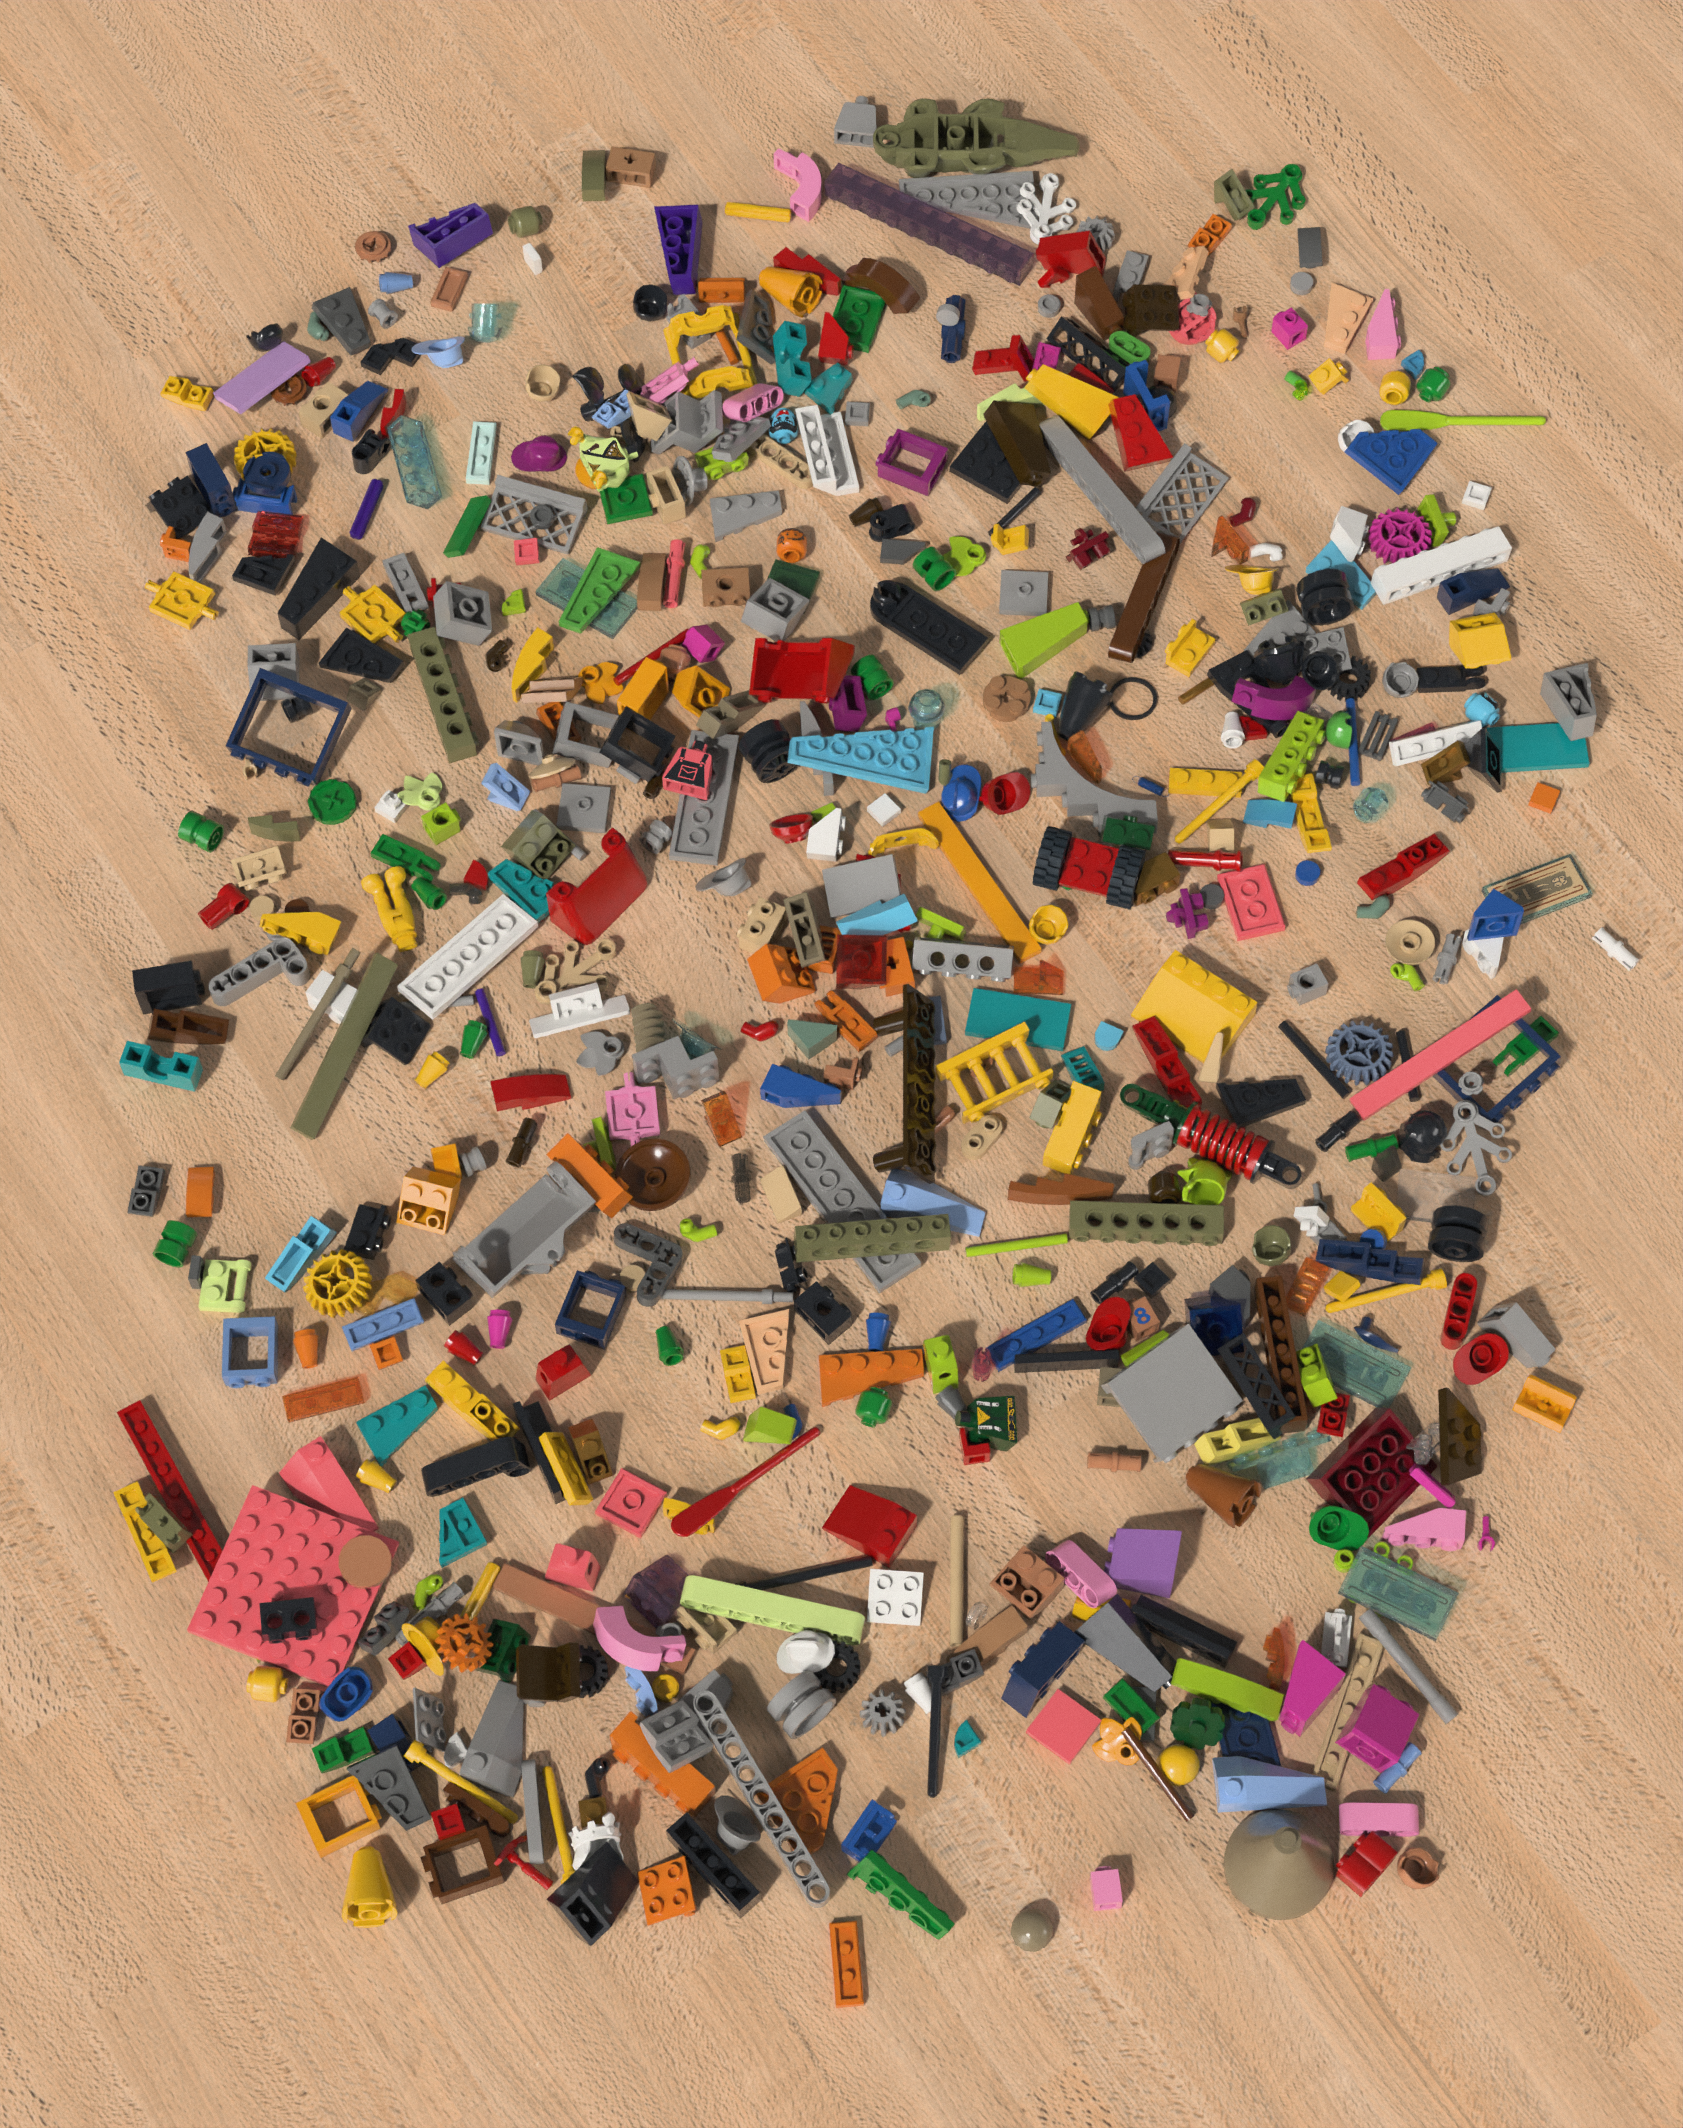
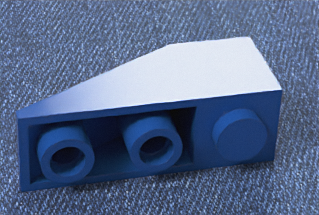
M366 381L345 397L330 417L333 433L354 442L388 392V389Z
M772 1063L760 1088L762 1100L782 1108L837 1105L842 1102V1093L837 1086L831 1083L824 1084L816 1081L814 1077L808 1074L801 1075L793 1072L791 1068L785 1065L778 1066Z

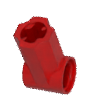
M228 883L219 890L217 898L199 911L198 915L203 923L213 930L232 914L238 915L248 907L250 900L233 883Z

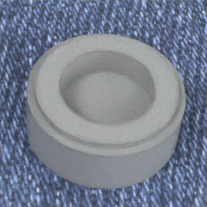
M1298 272L1291 277L1290 289L1293 293L1306 295L1311 292L1313 287L1311 275L1305 272Z
M1050 294L1042 296L1038 301V312L1040 315L1046 318L1057 316L1061 306L1059 298Z
M951 304L939 306L936 314L938 322L945 326L956 325L960 317L959 309Z

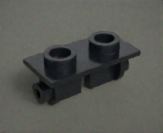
M786 1237V1244H777L774 1251L778 1267L782 1269L788 1266L787 1270L780 1272L783 1288L787 1292L793 1293L797 1291V1287L806 1290L808 1289V1273L802 1262L796 1263L794 1242Z

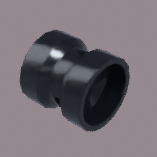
M294 697L291 700L285 699L281 701L282 709L290 723L297 721L302 715L307 716L313 713L310 703L301 698Z
M1321 760L1315 777V784H1328L1331 788L1338 790L1344 766H1332L1327 761Z

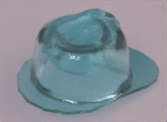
M672 1018L682 1028L680 1040L690 1060L714 1051L716 1048L721 1050V1048L706 1041L686 1024Z

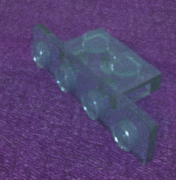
M1314 1430L1306 1434L1307 1437L1299 1440L1297 1438H1289L1282 1441V1445L1274 1448L1272 1446H1264L1257 1449L1258 1453L1249 1456L1247 1453L1236 1455L1233 1457V1461L1227 1462V1467L1231 1471L1236 1472L1257 1465L1263 1488H1271L1310 1475L1314 1469L1308 1448L1332 1441L1331 1436Z

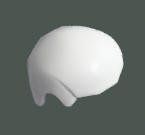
M1354 420L1340 429L1338 443L1343 452L1359 432L1374 433V429L1368 422Z

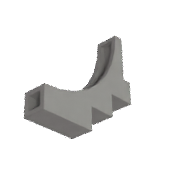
M1051 721L1041 722V731H1037L1036 737L1037 746H1042V752H1038L1039 764H1035V774H1031V788H1036V797L1061 796L1062 808H1067V817L1092 815L1093 827H1098V836L1101 834L1104 815L1122 819L1123 815L1138 817V822L1154 825V833H1157L1156 800H1137L1118 796L1102 790L1084 779L1070 766L1062 755L1054 738Z

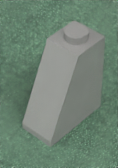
M1517 1302L1493 1306L1477 1322L1486 1333L1502 1337L1507 1344L1509 1353L1526 1368L1543 1367L1550 1361V1355L1556 1350Z
M714 1669L676 1703L684 1700L695 1713L693 1699L697 1693L706 1690L714 1693L726 1712L733 1697L731 1687L733 1683L724 1673L719 1675ZM705 1699L699 1703L698 1707L700 1710L708 1711L713 1707V1703ZM698 1721L697 1726L709 1738L701 1722ZM716 1723L712 1727L714 1733H717L721 1723Z

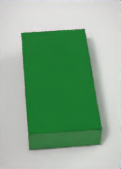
M1123 1678L1103 1695V1699L1124 1721L1130 1717H1134L1138 1721L1142 1729V1735L1160 1720L1156 1712Z

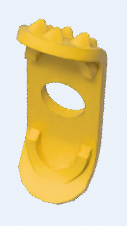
M924 828L876 836L873 843H870L868 855L875 857L877 854L884 853V849L916 843L919 846H929L932 849H937L939 842L933 832ZM907 837L904 840L895 841L896 838Z

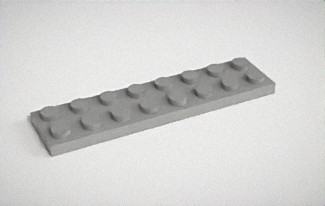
M805 1110L763 1136L766 1145L782 1166H784L785 1170L826 1224L888 1219ZM914 1253L853 1258L879 1294L921 1267V1262Z

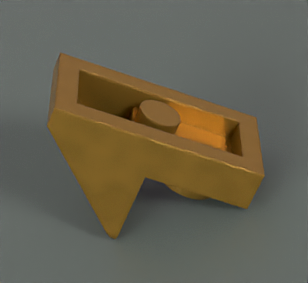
M1457 740L1422 763L1421 766L1427 784L1430 785L1428 783L1429 780L1436 784L1438 781L1446 783L1462 779L1463 776L1460 769L1468 765L1470 760L1464 742Z

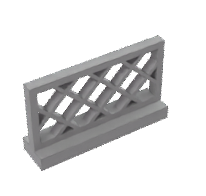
M1185 443L1136 507L1137 511L1156 532L1174 535L1170 532L1169 526L1180 525L1182 530L1179 536L1180 544L1228 481L1227 476L1192 454V448ZM1191 461L1197 465L1200 472L1188 473L1187 465ZM1213 476L1220 483L1216 486H1208L1206 477ZM1201 478L1203 487L1192 488L1190 479ZM1185 479L1188 489L1176 490L1175 481ZM1205 492L1206 501L1196 503L1194 493ZM1189 494L1191 503L1180 504L1178 495ZM1173 496L1175 505L1164 506L1162 498ZM1193 509L1194 517L1183 519L1181 510ZM1177 510L1179 520L1168 521L1166 511ZM1161 512L1163 521L1155 522L1149 518V515Z
M497 475L496 487L482 521L481 530L514 540L533 538L531 532L537 530V528L534 526L528 528L524 520L530 516L532 509L521 514L517 505L524 502L531 503L533 508L535 505H547L555 513L554 521L558 519L562 528L551 534L548 529H545L547 536L537 539L538 546L569 555L581 520L586 516L588 510L586 500ZM499 495L509 497L511 503L499 508L497 504ZM514 507L519 516L506 522L502 513ZM568 514L576 516L574 523L566 527L561 520L562 517ZM497 515H500L504 522L497 527L488 525L490 519ZM522 521L525 530L519 533L512 532L509 526ZM565 533L568 540L564 547L555 544L553 538Z

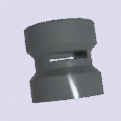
M1105 605L1100 610L1095 607L1087 609L1091 632L1099 631L1101 627L1107 629L1115 628V614L1112 605Z

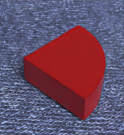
M1051 267L1037 282L1041 288H1050L1051 284L1057 282L1062 284L1070 276L1065 270Z
M1239 716L1245 735L1244 741L1267 738V731L1263 725L1251 720L1252 718Z
M473 859L463 881L465 884L487 891V872L481 863Z

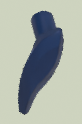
M1362 1317L1360 1326L1354 1327L1359 1337L1370 1345L1398 1353L1399 1350L1370 1330L1371 1318Z

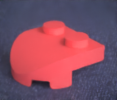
M1190 298L1184 299L1178 304L1179 328L1176 331H1169L1177 342L1185 345H1194L1206 341L1215 330V320L1217 318L1213 307L1208 309V315L1205 317L1189 313L1186 307L1191 303Z

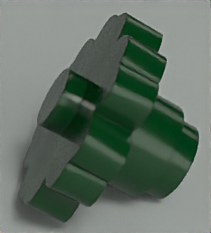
M1194 1698L1190 1703L1180 1702L1173 1709L1170 1730L1176 1740H1184L1185 1746L1201 1750L1205 1747V1744L1215 1746L1223 1738L1226 1718L1220 1708L1212 1707L1209 1700Z

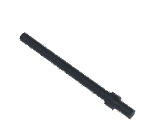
M866 1556L746 1583L745 1580L736 1582L735 1585L766 1590L873 1566L871 1556Z

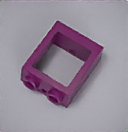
M897 429L894 436L888 438L884 453H880L877 457L875 465L878 467V477L929 496L948 462V448ZM900 448L931 460L922 477L891 466Z

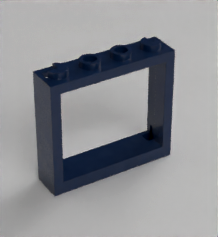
M260 668L225 746L231 752L230 755L238 760L243 761L244 758L252 760V764L258 768L266 769L267 766L274 769V773L281 777L287 778L289 775L297 778L296 782L309 787L312 784L316 786L321 780L352 708L346 701ZM267 685L338 713L311 774L240 746Z
M1496 995L1473 1017L1501 1000V998ZM1522 1018L1514 1022L1513 1025L1548 1059L1489 1112H1486L1471 1096L1465 1095L1459 1084L1444 1069L1433 1075L1458 1102L1463 1100L1472 1101L1476 1104L1479 1115L1494 1123H1502L1505 1119L1504 1115L1510 1109L1516 1110L1523 1103V1098L1529 1092L1531 1094L1535 1093L1542 1086L1541 1082L1547 1076H1554L1555 1072L1560 1068L1561 1056Z

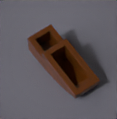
M154 1009L150 1018L147 1039L179 1044H225L229 1019L180 1010L178 1014Z

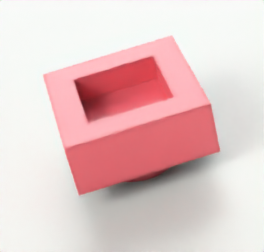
M537 538L514 540L516 566L540 563Z

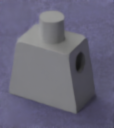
M858 96L855 103H844L834 127L835 144L874 148L873 134L876 130V107L868 104L869 100L867 97Z

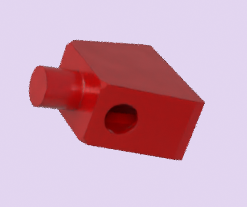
M569 1344L538 1363L535 1380L550 1401L587 1379L591 1374Z

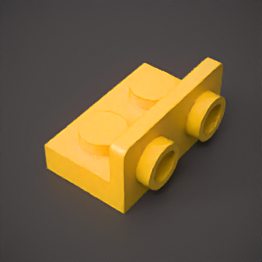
M1193 618L1187 625L1184 624L1180 628L1177 639L1170 641L1165 649V664L1188 677L1192 675L1216 641L1215 638L1197 629V621Z

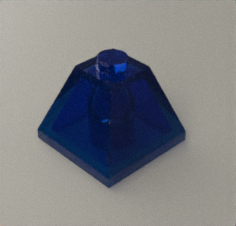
M1213 1296L1184 1299L1186 1324L1192 1327L1211 1356L1220 1355L1217 1350L1218 1348L1243 1333L1240 1302ZM1241 1343L1231 1351L1233 1353L1244 1352V1343Z

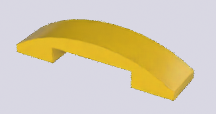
M1304 774L1302 778H1298L1294 793L1290 794L1292 803L1297 804L1295 820L1302 844L1307 853L1331 851L1330 838L1327 829L1324 828L1317 801V789L1313 774Z
M138 1481L113 1492L151 1582L153 1583L177 1572L165 1544L135 1511L136 1507L143 1508L147 1505Z

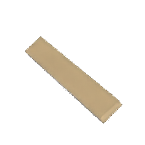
M1359 1633L1312 1775L1324 1777L1325 1788L1336 1791L1348 1755V1751L1336 1744L1335 1741L1365 1689L1371 1686L1384 1647L1378 1639Z

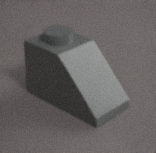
M1231 1265L1210 1283L1208 1294L1245 1329L1250 1318L1251 1282L1243 1270H1238L1234 1265Z

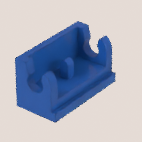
M872 1799L842 1842V1851L856 1861L861 1860L870 1850L877 1853L896 1825L897 1820L894 1819V1815Z

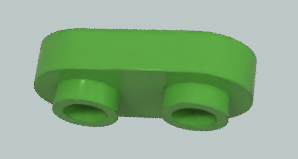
M1116 331L1110 335L1109 349L1130 364L1143 360L1149 362L1150 348L1148 345L1124 331Z

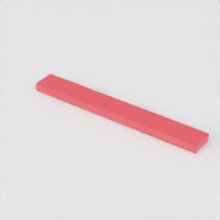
M1514 990L1349 1099L1350 1103L1363 1121H1365L1530 1013L1531 1007L1518 990Z

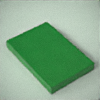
M843 285L833 318L849 337L854 350L869 353L886 303L873 291Z

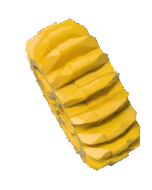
M261 428L258 433L252 430L251 436L244 434V440H238V447L234 450L235 455L233 459L236 470L241 474L243 480H245L243 469L246 462L253 456H255V459L263 456V452H276L283 455L289 464L291 474L293 467H296L297 454L296 450H294V443L290 441L287 435H283L280 430L275 433L272 428L268 431ZM268 470L267 473H262V474H263L264 476H268V475H270V474H272V473H271V471Z
M341 1249L337 1253L335 1250H331L328 1257L326 1254L321 1253L322 1260H313L315 1267L307 1268L310 1276L303 1277L304 1282L307 1284L303 1287L304 1292L307 1294L305 1296L306 1300L311 1303V1307L315 1311L319 1310V1313L324 1316L328 1314L330 1317L335 1318L338 1313L340 1317H345L347 1310L354 1314L353 1307L356 1305L362 1307L360 1301L362 1299H369L365 1291L372 1290V1286L368 1283L373 1280L369 1273L370 1268L361 1257L351 1251L347 1253ZM347 1268L354 1270V1279L348 1277ZM321 1288L327 1290L329 1294L328 1299L322 1298Z

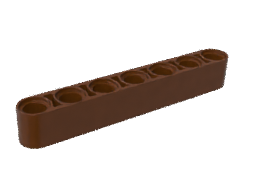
M1156 532L1164 544L1165 553L1142 564L1111 640L1108 658L1133 663L1178 553L1180 537Z

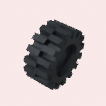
M1352 656L1350 659L1352 669L1338 672L1339 676L1345 673L1354 675L1357 678L1356 683L1347 684L1338 677L1335 684L1327 689L1328 691L1331 690L1330 694L1333 697L1337 694V700L1341 701V698L1344 697L1345 702L1348 698H1353L1357 701L1358 696L1361 699L1364 693L1367 692L1371 672L1368 670L1367 663L1362 665L1363 660L1361 658L1355 661L1356 656Z
M836 1640L832 1641L835 1646L833 1658L842 1659L847 1665L846 1671L840 1676L830 1675L826 1668L813 1672L820 1680L822 1689H829L831 1693L835 1694L836 1690H840V1693L845 1692L846 1688L850 1690L853 1687V1683H857L858 1676L860 1675V1660L857 1651L854 1652V1648L851 1645L847 1647L846 1642L841 1641V1644H837Z
M579 1645V1652L582 1656L581 1663H589L594 1668L593 1676L586 1681H582V1690L579 1698H584V1695L593 1697L594 1692L598 1694L601 1692V1687L606 1685V1679H608L607 1663L605 1657L601 1655L598 1649L594 1651L592 1646L584 1648L583 1645Z

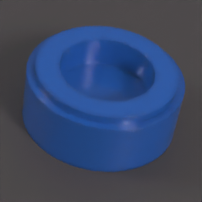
M1306 860L1297 865L1295 878L1300 884L1311 886L1319 880L1320 868L1315 862Z
M1373 1228L1362 1233L1360 1242L1371 1243L1372 1249L1384 1250L1387 1245V1238L1383 1231Z

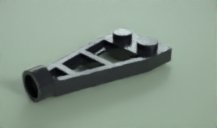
M1247 650L1209 669L1207 676L1220 693L1230 701H1232L1234 694V685H1236L1239 678L1244 680L1250 678L1255 684L1270 688L1261 671V667H1259ZM1234 703L1257 723L1263 725L1275 738L1283 736L1289 726L1286 720H1268L1252 716V709Z

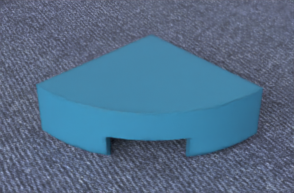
M1417 350L1401 361V366L1415 380L1421 376L1424 368V356L1420 350Z

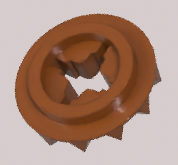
M294 374L270 392L271 397L274 398L276 403L281 402L284 406L287 403L295 405L296 401H302L304 394H307L306 382L301 376ZM285 385H288V387H290V389L292 390L291 394L287 393V391L285 390Z

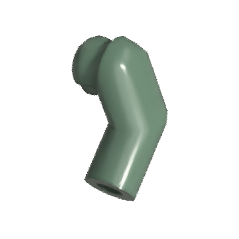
M311 312L307 327L308 334L316 340L326 341L329 337V331L320 324L321 319L317 314Z
M912 390L896 399L899 409L909 405L926 407L931 402L930 395L919 390Z
M1382 895L1376 898L1371 906H1357L1356 917L1379 919L1389 909V898L1386 895Z

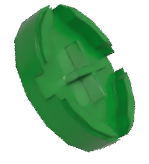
M336 779L321 781L313 787L308 797L311 815L316 821L323 824L336 825L343 823L356 810L357 801L354 790L344 781L343 783Z

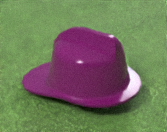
M541 435L532 441H526L517 445L511 455L513 465L517 469L527 472L556 471L565 464L567 459L565 449L554 438L547 435Z

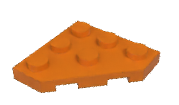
M823 1747L768 1783L810 1855L824 1845L838 1774L837 1767ZM760 1792L755 1795L761 1805L769 1800V1796L766 1793ZM778 1816L771 1817L776 1827L779 1828L783 1820ZM790 1839L786 1840L794 1851L797 1843Z

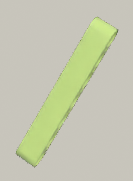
M689 1575L685 1578L680 1604L691 1610L793 1633L810 1630L826 1634L832 1641L837 1640V1643H841V1641L846 1642V1645L860 1644L865 1616L855 1611Z

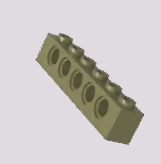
M435 627L408 634L409 646L449 764L477 756L475 746L479 745L476 732L470 731L469 726H472L469 712L464 713L462 707L466 706L462 692L457 693L456 687H459L456 674L450 673L449 668H452L449 654L444 655L442 650L446 648L443 637L437 636Z
M1070 1201L1069 1239H1074L1078 1242L1100 1240L1104 1243H1111L1118 1240L1131 1244L1148 1241L1158 1245L1165 1244L1166 1242H1177L1179 1245L1202 1243L1205 1246H1215L1222 1244L1224 1206ZM1091 1220H1097L1101 1224L1098 1226H1093L1089 1222ZM1123 1221L1127 1225L1119 1227L1115 1224V1222ZM1149 1222L1152 1226L1146 1228L1141 1226L1140 1223ZM1175 1223L1178 1227L1169 1228L1166 1224ZM1198 1223L1202 1225L1203 1228L1195 1229L1191 1225Z
M948 1214L795 1226L794 1230L796 1263L949 1250L951 1242Z

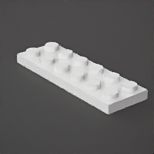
M502 894L397 986L398 992L433 1020L538 928V921Z

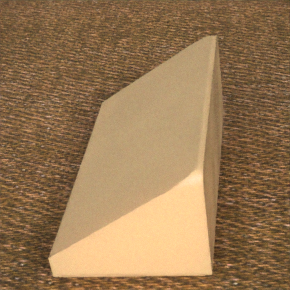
M784 1166L776 1168L760 1179L778 1224L802 1215L801 1205Z

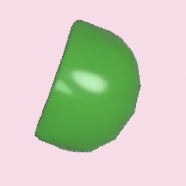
M1337 711L1331 716L1326 725V737L1331 745L1348 750L1352 727L1345 722L1346 719L1351 718L1347 711Z

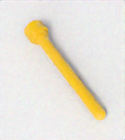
M1256 759L1249 762L1244 770L1245 773L1175 836V842L1178 844L1183 843L1251 780H1259L1264 766Z
M1442 1268L1431 1270L1430 1274L1422 1278L1421 1285L1402 1283L1350 1297L1344 1303L1341 1301L1328 1303L1325 1306V1310L1328 1313H1334L1427 1287L1430 1289L1435 1288V1290L1447 1288L1446 1277Z
M416 1738L404 1754V1758L411 1763L413 1761L423 1763L449 1782H452L494 1809L503 1818H506L509 1823L514 1824L518 1821L516 1813L426 1753L427 1749L423 1747L424 1744L416 1741Z
M545 1766L542 1769V1774L564 1869L563 1879L561 1880L562 1885L575 1870L572 1866L573 1859L553 1769L551 1766Z

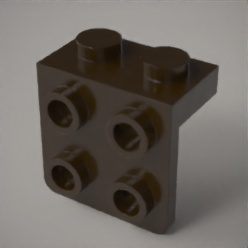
M1133 284L1124 293L1122 298V304L1126 311L1124 328L1127 329L1128 334L1136 337L1143 330L1176 331L1179 328L1177 289L1175 286Z
M569 1642L559 1647L518 1646L516 1649L517 1697L521 1700L563 1703L579 1698L582 1690V1681L580 1679L582 1656L579 1652V1643Z

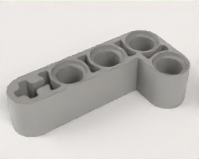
M286 937L279 938L211 979L209 990L213 1002L218 1006L230 1005L282 972L293 985H305L310 979L307 961L292 940ZM284 951H290L288 954L281 955ZM262 964H268L266 967H259ZM296 969H303L298 973L293 972ZM243 976H246V977H247V978L244 979V980H238L240 977H243Z

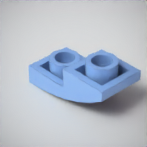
M625 389L613 404L606 401L592 416L593 420L609 429L631 416L626 396L628 390Z
M626 1666V1682L633 1690L637 1691L640 1689L635 1694L638 1710L645 1717L658 1713L654 1693L641 1670Z

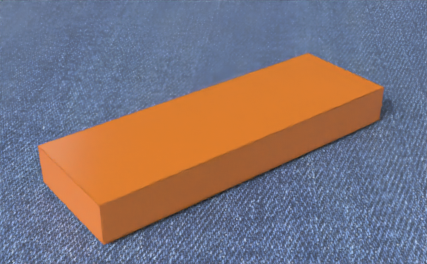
M857 1921L829 1923L836 2008L864 2006Z

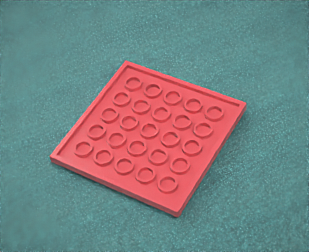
M252 1485L187 1631L328 1687L336 1676L346 1669L382 1586V1583L367 1589L351 1586L343 1579L339 1569L340 1552L349 1540L358 1536L371 1535L381 1539L388 1546L393 1560L399 1546V1541ZM314 1598L318 1635H313L311 1639L298 1641L296 1637L287 1638L285 1642L271 1644L269 1641L263 1640L259 1603ZM300 1615L296 1618L295 1623L302 1626L307 1624L310 1618L306 1615ZM273 1618L268 1626L276 1629L282 1625L283 1621L279 1618Z

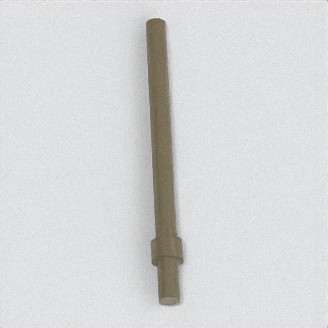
M352 948L343 964H339L335 970L337 974L275 1076L284 1081L345 979L348 980L352 973L351 968L361 953L358 950Z

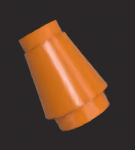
M304 1329L295 1332L293 1343L302 1368L310 1369L317 1367L318 1335H315V1330Z

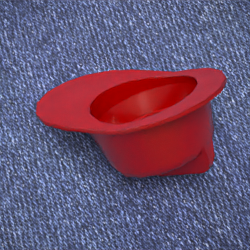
M1018 772L997 776L984 784L979 801H982L987 809L997 815L1018 811L1029 800V782L1023 774Z
M1111 1297L1104 1300L1097 1307L1086 1334V1342L1090 1348L1095 1350H1120L1127 1343V1326L1130 1320L1131 1308L1124 1298Z
M1486 1333L1463 1345L1456 1352L1453 1359L1455 1376L1466 1385H1476L1499 1372L1508 1361L1509 1350L1506 1342L1496 1334Z

